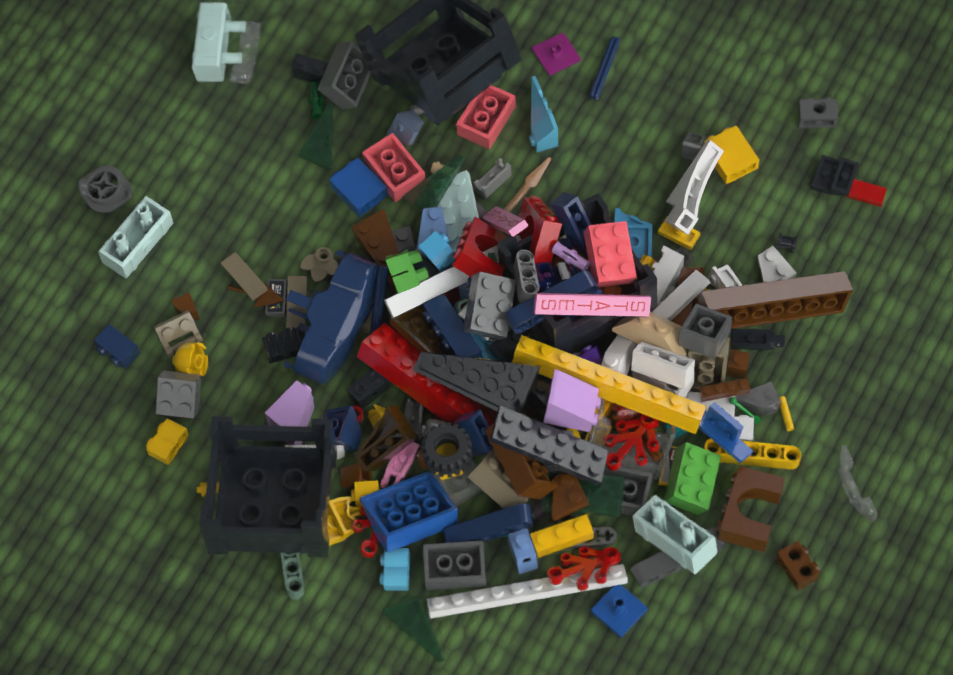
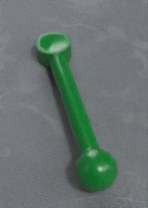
M735 397L730 398V404H735L750 418H754L755 424L760 422V418L757 415L754 416L738 403Z

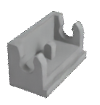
M499 158L497 164L479 181L475 180L473 182L472 188L483 198L487 199L512 175L511 165L508 163L504 165L502 159Z

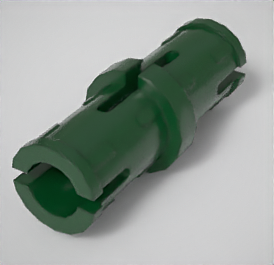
M311 82L309 84V104L311 105V117L313 119H321L323 117V97L318 90L319 82Z

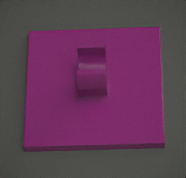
M564 32L532 47L533 52L549 76L581 61V58Z

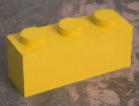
M586 514L531 533L530 537L537 558L594 539V532Z

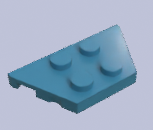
M615 208V223L627 222L631 249L639 261L644 254L651 257L652 224L640 221L637 217L629 216L621 212V209Z

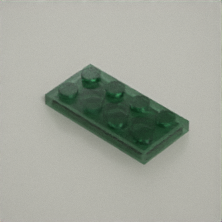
M547 473L546 475L552 481L562 473ZM603 476L599 486L577 477L589 505L570 514L621 517L625 485L624 477ZM554 490L542 498L541 511L544 513H552Z

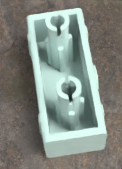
M200 3L197 15L198 22L194 52L192 54V69L197 81L222 82L224 80L226 63L242 64L241 52L227 53L229 32L245 33L246 22L231 21L226 3Z
M145 196L98 251L102 263L127 279L172 226L171 213Z
M656 495L633 515L635 531L694 574L717 554L714 536Z

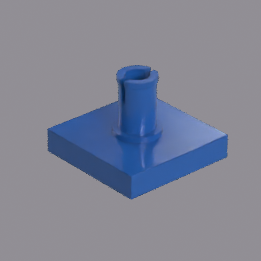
M615 585L591 609V613L618 637L622 638L643 616L648 607L622 585Z

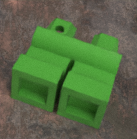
M407 249L395 255H388L385 258L398 294L419 286L421 281L429 277L426 267L415 270L413 265L422 261L419 250L409 252Z

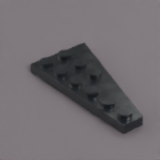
M420 352L414 371L495 411L500 406H503L521 414L541 366Z

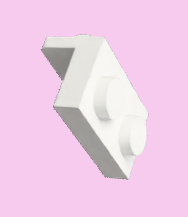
M729 265L719 269L714 266L708 274L710 284L716 289L742 285Z

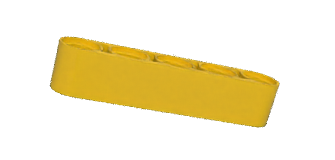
M711 438L704 445L705 450L711 447L718 450L713 453L721 456V463L795 469L799 466L801 451L795 446L742 441L757 455L749 456L744 461L738 462ZM773 453L777 457L770 458L767 456V454ZM793 455L796 459L789 460L787 456Z

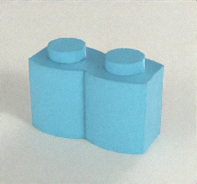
M398 548L388 553L385 551V554H381V566H384V573H380V585L384 586L385 591H409V548Z

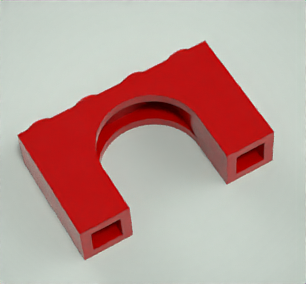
M530 196V198L523 197L518 217L524 219L528 225L515 236L519 235L522 240L533 234L529 251L534 256L535 265L550 267L554 255L552 249L557 243L562 223L552 213V210L542 202L541 198L536 196Z
M474 217L471 222L467 221L462 229L460 241L456 246L457 250L453 254L455 260L452 266L471 278L473 274L478 272L502 277L505 267L482 252L496 246L497 242L507 238V236Z

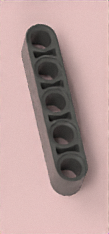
M713 527L706 531L715 537L717 552L726 547V543L718 540L720 532L716 531L717 527ZM662 551L637 563L631 568V571L642 588L684 567Z

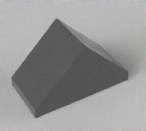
M689 132L683 141L682 157L694 160L703 147L707 136Z

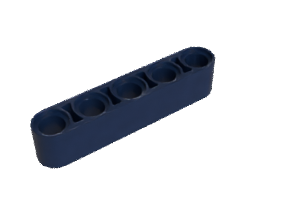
M585 270L542 293L594 294L598 291L599 286L591 273ZM535 296L510 309L505 314V318L514 333H521L544 321L545 314L534 313Z
M514 505L447 527L442 531L444 543L485 542L529 528L533 525L530 505Z

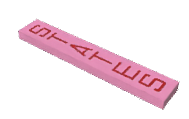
M497 206L482 217L485 223L513 237L528 225L524 219Z
M535 293L534 313L553 315L649 316L651 297L649 295Z

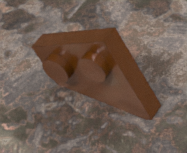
M566 472L555 477L554 481L558 486L553 492L552 517L554 521L589 505L577 477Z

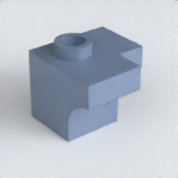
M414 110L399 113L396 115L387 134L393 133L402 145L404 143L407 146L412 145L424 121Z

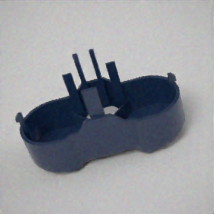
M341 250L335 252V255L343 259L336 269L327 291L321 293L315 290L312 299L290 290L286 301L308 309V315L289 308L288 312L309 320L311 327L302 323L299 324V330L306 333L298 351L295 365L284 361V367L287 369L292 368L296 374L319 384L328 383L339 372L351 354L355 339L364 320L370 313L374 300L377 265L351 253L346 255Z

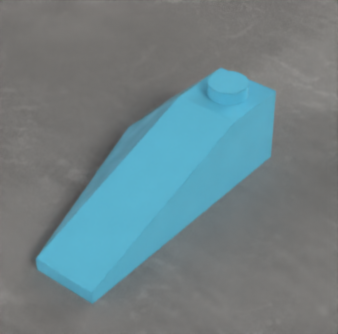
M533 76L531 135L529 140L531 146H535L536 151L540 152L558 146V127L551 109H548L546 98H543L540 85L536 77Z

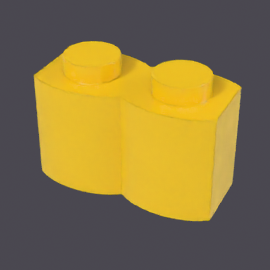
M168 418L161 422L157 428V434L153 438L151 437L146 444L148 455L169 465L189 435L187 428Z

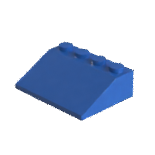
M430 471L359 498L378 541L387 553L457 524V507Z

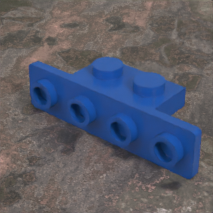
M716 402L712 403L708 411H704L698 428L738 462L744 461L753 452L751 448L739 439L744 426Z

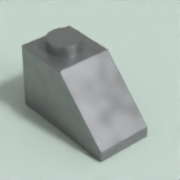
M772 382L750 389L749 394L735 396L737 402L744 408L761 416L774 414L780 409L781 400Z

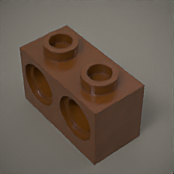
M798 541L778 551L776 560L797 591L817 581L820 574L819 566L815 561H811L808 557L809 552L804 545H800ZM796 554L799 558L797 560H793L789 557V555ZM806 570L810 575L803 576L800 571Z

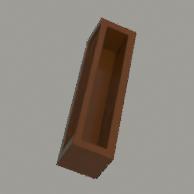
M748 378L699 387L701 402L750 393Z

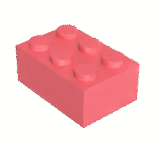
M493 85L488 87L468 104L456 124L457 135L490 150L516 107L515 95Z
M393 133L362 152L364 164L387 187L388 194L395 202L426 183L425 172Z
M627 222L589 225L584 231L588 260L591 262V275L599 287L631 284L637 276Z

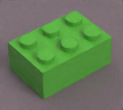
M688 442L677 447L664 501L696 515L709 510L721 456Z

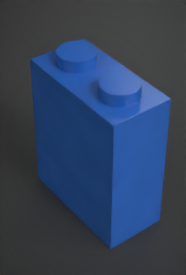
M359 158L347 163L344 169L334 173L331 179H329L331 189L359 218L388 196L387 187Z

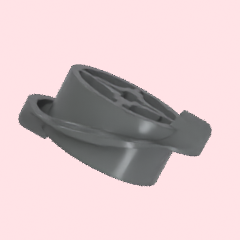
M101 166L78 181L81 196L94 211L99 213L112 212L133 198V190L130 183L125 179L122 172L113 166ZM112 179L118 181V185H114ZM93 193H96L99 199L93 198Z

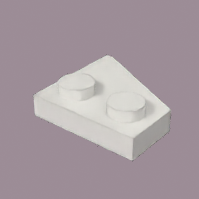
M774 246L758 255L763 282H773L780 279L787 280L796 277L794 269Z

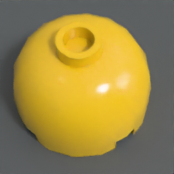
M189 342L178 348L172 359L176 372L199 374L201 376L206 374L208 355H204L206 347L203 343Z

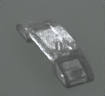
M246 22V32H240L238 53L241 52L242 64L233 65L230 82L249 84L257 57L261 23Z
M843 445L839 457V473L843 488L854 507L866 519L874 522L878 515L870 496L864 499L861 498L849 472L852 469L853 460L846 445Z

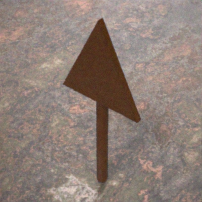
M264 282L268 291L258 297L254 308L284 302L285 300ZM227 286L229 290L245 293L241 288Z

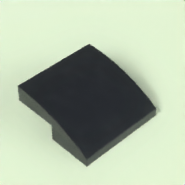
M822 155L811 190L832 195L848 196L859 163L843 157L838 160Z

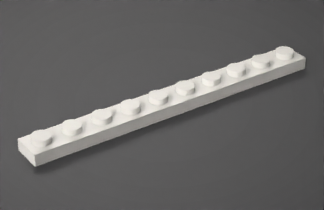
M624 564L611 566L607 572V581L604 584L595 582V573L600 568L594 569L588 580L589 587L587 590L628 583ZM583 571L564 578L559 585H553L549 582L548 578L430 598L427 599L430 618L581 592L577 589L576 580L581 577Z

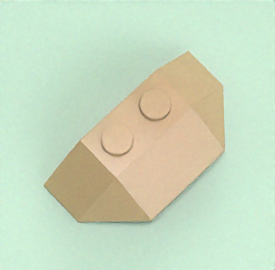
M651 311L649 316L625 317L612 328L613 332L637 344L645 342L685 357L689 352L687 348L679 346L680 329L682 326Z

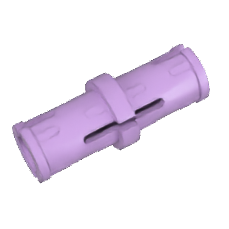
M557 242L552 249V252L564 259L565 263L568 265L572 264L581 271L587 270L590 266V261L578 255L577 251L563 246L560 242Z

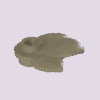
M326 247L319 248L315 254L307 255L301 263L302 270H311L312 279L316 283L324 280L327 274L334 276L338 268V263L333 259L332 251Z

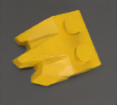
M351 496L339 497L329 501L327 519L330 539L329 546L344 541L354 533L351 527L354 520L361 516L359 512L361 506L351 507Z

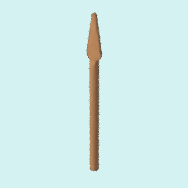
M550 157L525 178V184L503 210L510 213L528 190L537 185L551 161Z

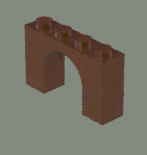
M739 466L737 473L733 472L730 484H734L733 488H728L726 499L729 500L728 505L724 504L721 515L724 518L718 521L716 529L717 532H720L718 540L765 553L772 526L747 519L740 513L737 506L746 499H760L779 504L785 478Z

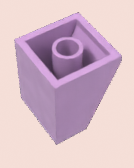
M555 370L543 423L590 432L592 425L596 426L598 414L595 413V408L599 409L601 397H598L599 389L562 371Z
M296 381L265 412L268 426H308L315 408L311 388L305 383L301 384ZM285 441L289 445H301L302 441Z

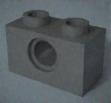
M800 99L798 107L799 128L837 127V99Z

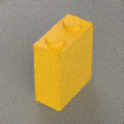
M737 125L732 128L728 127L722 133L716 136L712 135L704 141L705 144L707 140H711L724 150L715 165V169L725 184L759 167V158Z

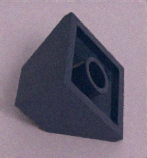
M349 405L326 410L324 419H332L336 445H343L345 452L356 451L360 445L362 431L354 408Z

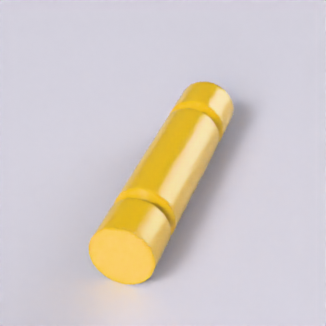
M782 396L779 397L781 400L780 409L786 430L792 431L794 426L786 398Z

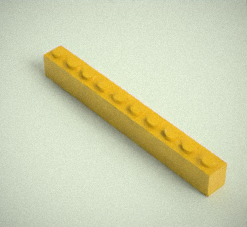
M523 335L515 349L512 363L541 366L538 374L553 379L555 370L562 371L598 388V397L694 434L697 432L706 406Z

